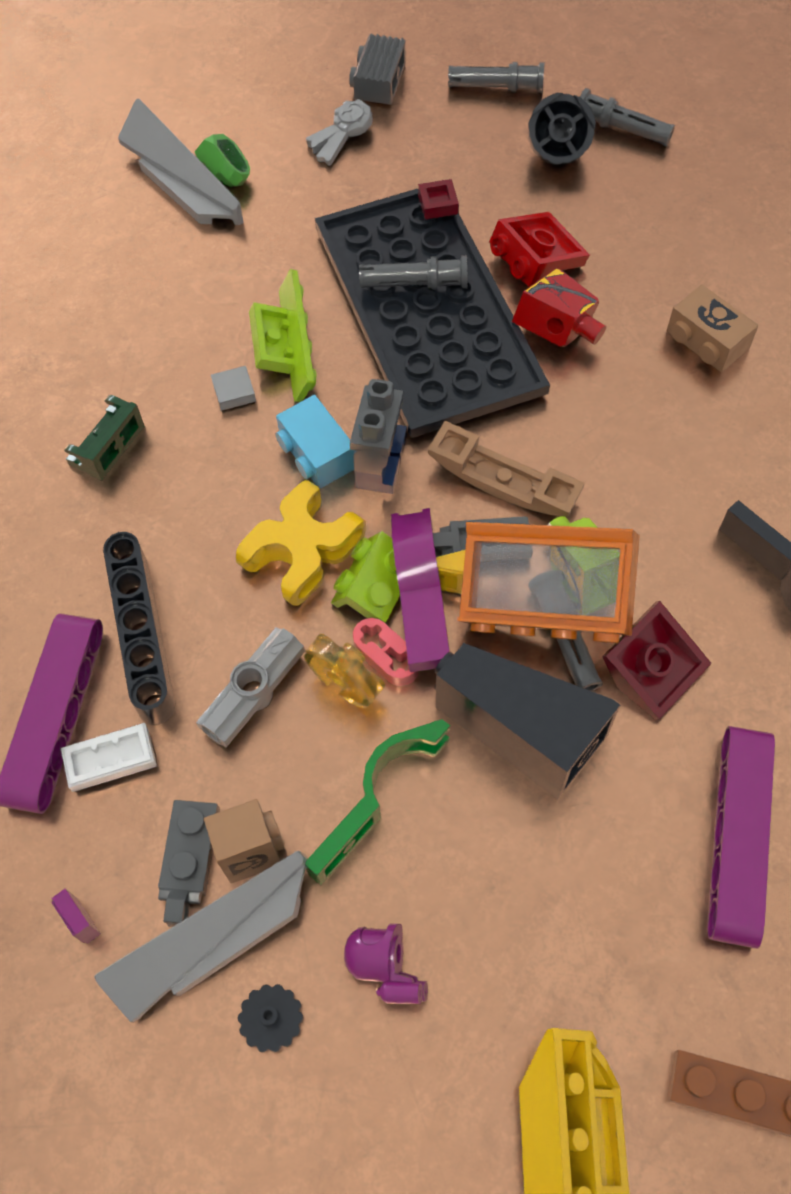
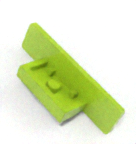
M290 269L279 289L281 307L253 302L249 310L256 368L290 374L294 402H302L309 390L312 391L314 389L317 374L316 370L312 368L311 362L312 342L308 340L306 329L308 315L304 312L302 303L304 289L299 283L298 271Z

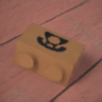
M701 284L673 307L666 332L672 335L677 342L684 344L700 356L705 363L712 365L722 373L750 349L759 325Z
M258 799L204 818L216 861L231 884L259 874L280 861L277 851L285 849L279 827L272 810L263 813Z

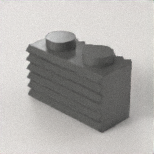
M371 33L365 46H359L357 54L358 66H352L349 76V85L354 87V99L392 105L406 64V48L403 37L398 39L397 37L392 38L391 36L386 37L379 34L374 36Z

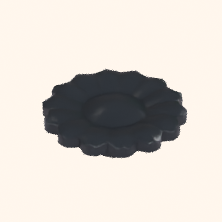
M265 984L260 990H252L249 993V999L242 1002V1012L238 1015V1022L241 1024L239 1029L241 1036L246 1037L248 1046L257 1047L261 1053H265L268 1050L277 1053L282 1047L291 1046L293 1038L300 1034L299 1025L304 1019L303 1014L300 1012L301 1003L299 1000L294 999V993L291 990H284L282 985L279 984L273 987Z

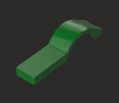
M440 719L392 735L375 748L365 765L363 779L364 797L306 860L305 865L308 875L319 885H322L381 819L380 805L374 795V787L379 773L390 761L404 754L424 753L435 757L450 741V737L446 733L451 725L446 721Z

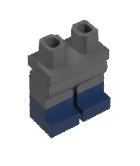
M371 379L369 385H365L350 439V450H355L353 461L356 488L393 494L407 438V426L397 425L404 398L403 391L395 390L391 381Z

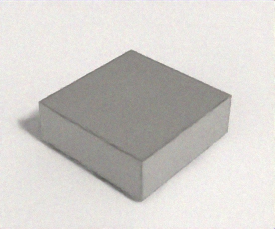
M246 366L211 374L221 411L256 402L254 389Z

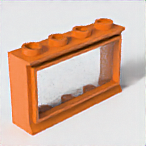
M466 522L467 538L460 616L457 617V621L471 624L470 631L495 633V626L510 627L511 635L535 637L536 629L551 630V638L576 640L577 632L593 633V641L619 643L620 635L632 636L640 535L636 531L618 528Z

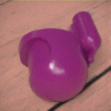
M390 923L387 929L359 927L354 930L347 938L344 947V961L349 973L358 980L383 982L376 991V995L380 996L385 1003L421 1004V1002H426L428 996L427 982L418 981L417 976L402 971V925Z

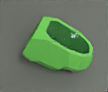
M213 134L204 139L195 150V156L224 186H240L247 180L250 174L249 163L237 144L226 135Z

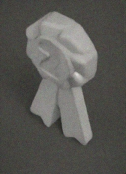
M360 99L345 101L342 106L334 110L333 125L306 137L307 145L312 148L314 155L317 154L318 162H326L327 165H332L348 137L361 135L372 125L373 118L370 106Z

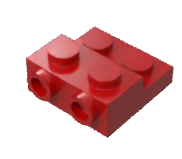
M550 212L498 219L489 240L492 253L506 261L510 266L513 277L521 279L528 287L556 268L566 270L585 266L590 256Z

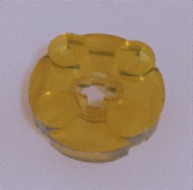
M320 633L305 651L304 660L314 674L327 686L332 681L342 688L338 695L352 704L367 708L386 687V684L378 675L369 671L362 664L366 660L365 656L350 643H345L341 648L329 637Z

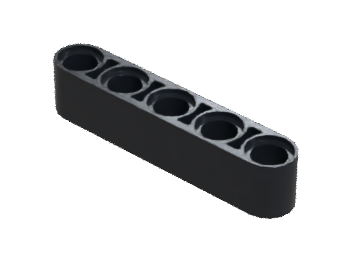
M117 532L106 540L103 553L128 695L132 705L144 722L151 725H160L172 717L175 711V699L149 566L137 537L129 532ZM132 554L130 557L120 560L123 556ZM139 588L132 594H126L130 589ZM146 622L142 628L132 630L136 624ZM154 658L149 665L137 667L142 660ZM161 695L156 703L144 705L146 699L150 696Z

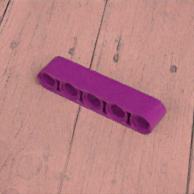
M62 613L54 617L0 773V807L43 814L48 809L63 765L61 748L69 746L101 646L103 624L100 619Z
M728 726L724 733L721 748L708 914L709 940L758 949L762 943L765 927L775 737L773 733Z

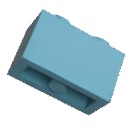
M315 394L276 415L279 429L275 433L276 439L285 453L291 451L295 456L296 466L306 480L311 478L315 485L321 489L354 470L353 456L355 450H350V439Z

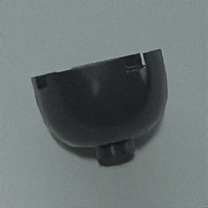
M554 93L544 98L534 108L528 122V140L533 152L541 160L553 165H565L579 159L589 149L594 137L595 118L591 107L577 95Z

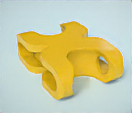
M309 480L298 484L281 501L279 509L283 522L270 519L260 522L241 541L236 551L237 564L249 572H257L272 561H283L291 564L290 569L282 579L281 590L283 599L294 606L303 603L323 583L322 562L329 564L343 562L352 553L366 532V520L354 512H347L334 522L329 523L313 520L312 518L321 506L320 488Z

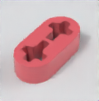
M376 618L364 619L355 626L353 642L355 650L360 657L393 685L406 686L415 681L419 671L410 672L409 666L407 671L402 668L394 671L393 660L390 657L392 655L398 662L406 660V641L387 624ZM367 633L370 636H374L378 633L379 644L383 648L381 649L372 641L365 644L364 635Z

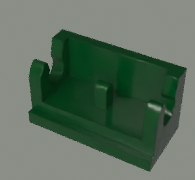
M108 395L104 400L109 404L106 408V414L79 447L68 444L64 449L69 454L66 460L70 466L100 481L106 477L145 427L137 404L129 403L114 395Z

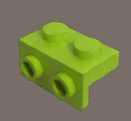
M380 531L368 539L363 537L357 543L351 553V557L354 558L349 570L346 569L341 573L334 584L333 589L337 592L331 604L337 608L347 604L366 618H376L386 623L400 596L392 538L383 531Z

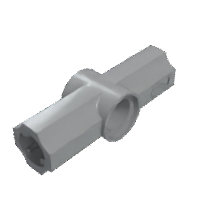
M276 627L248 661L241 662L234 667L230 674V683L196 722L198 728L217 744L227 747L253 714L269 705L272 700L273 690L305 652L304 645L284 628L279 629ZM258 681L261 683L256 690H242L249 682Z

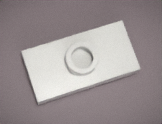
M145 723L61 748L68 787L72 792L157 767L149 730Z

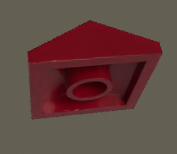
M661 601L655 602L633 624L632 636H622L619 639V643H615L602 656L617 688L655 720H660L712 664Z

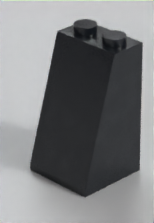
M465 643L455 654L448 652L435 669L436 685L434 689L436 690V708L557 800L607 738L620 708V704L611 698Z

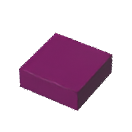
M66 888L51 898L53 900L51 903L75 938L82 943L88 944L101 935L78 898Z

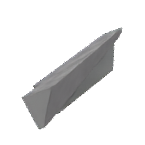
M139 98L136 99L118 136V141L123 147L141 157L138 160L141 171L198 223L212 224L213 218L231 219L235 225L244 223L239 201Z
M301 851L292 853L111 964L94 976L97 984L130 1022H135L142 1017L168 991L172 990L174 995L181 996L298 916L301 903L299 895L305 870L307 869L305 865L308 859L307 855Z

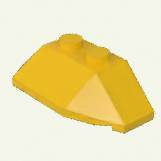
M560 1028L547 1029L520 1083L519 1099L524 1194H630L621 1089L606 1058L596 1047L598 1042L592 1031Z

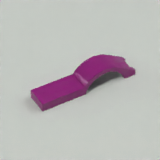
M430 508L422 509V512L405 515H399V513L391 514L393 551L400 590L410 672L435 669L440 660L450 652L433 539Z

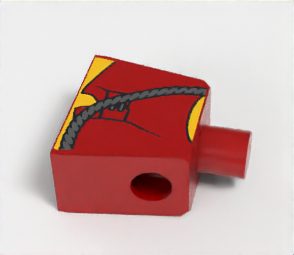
M556 268L523 291L512 319L513 323L561 347H566L578 336L595 345L606 330V325L593 318L599 304L598 298L559 268Z

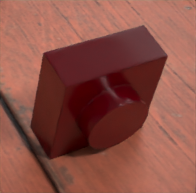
M452 179L418 184V196L425 219L459 214V202Z

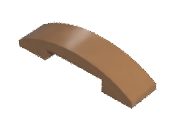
M447 421L443 423L428 448V454L450 472L478 489L511 504L544 514L569 516L584 488V482L549 467L546 474L541 473L479 445V435Z

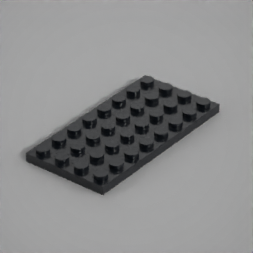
M417 188L315 218V227L384 380L391 381L395 390L403 391L404 398L400 415L405 426H407V431L411 438L438 430L445 421L457 424L549 394L550 383L519 325L512 322L514 316L459 214L425 219ZM462 255H467L468 289H462L461 285L439 286L437 290L428 288V285L360 288V264L427 262V259H431V257H437L438 260L460 259Z

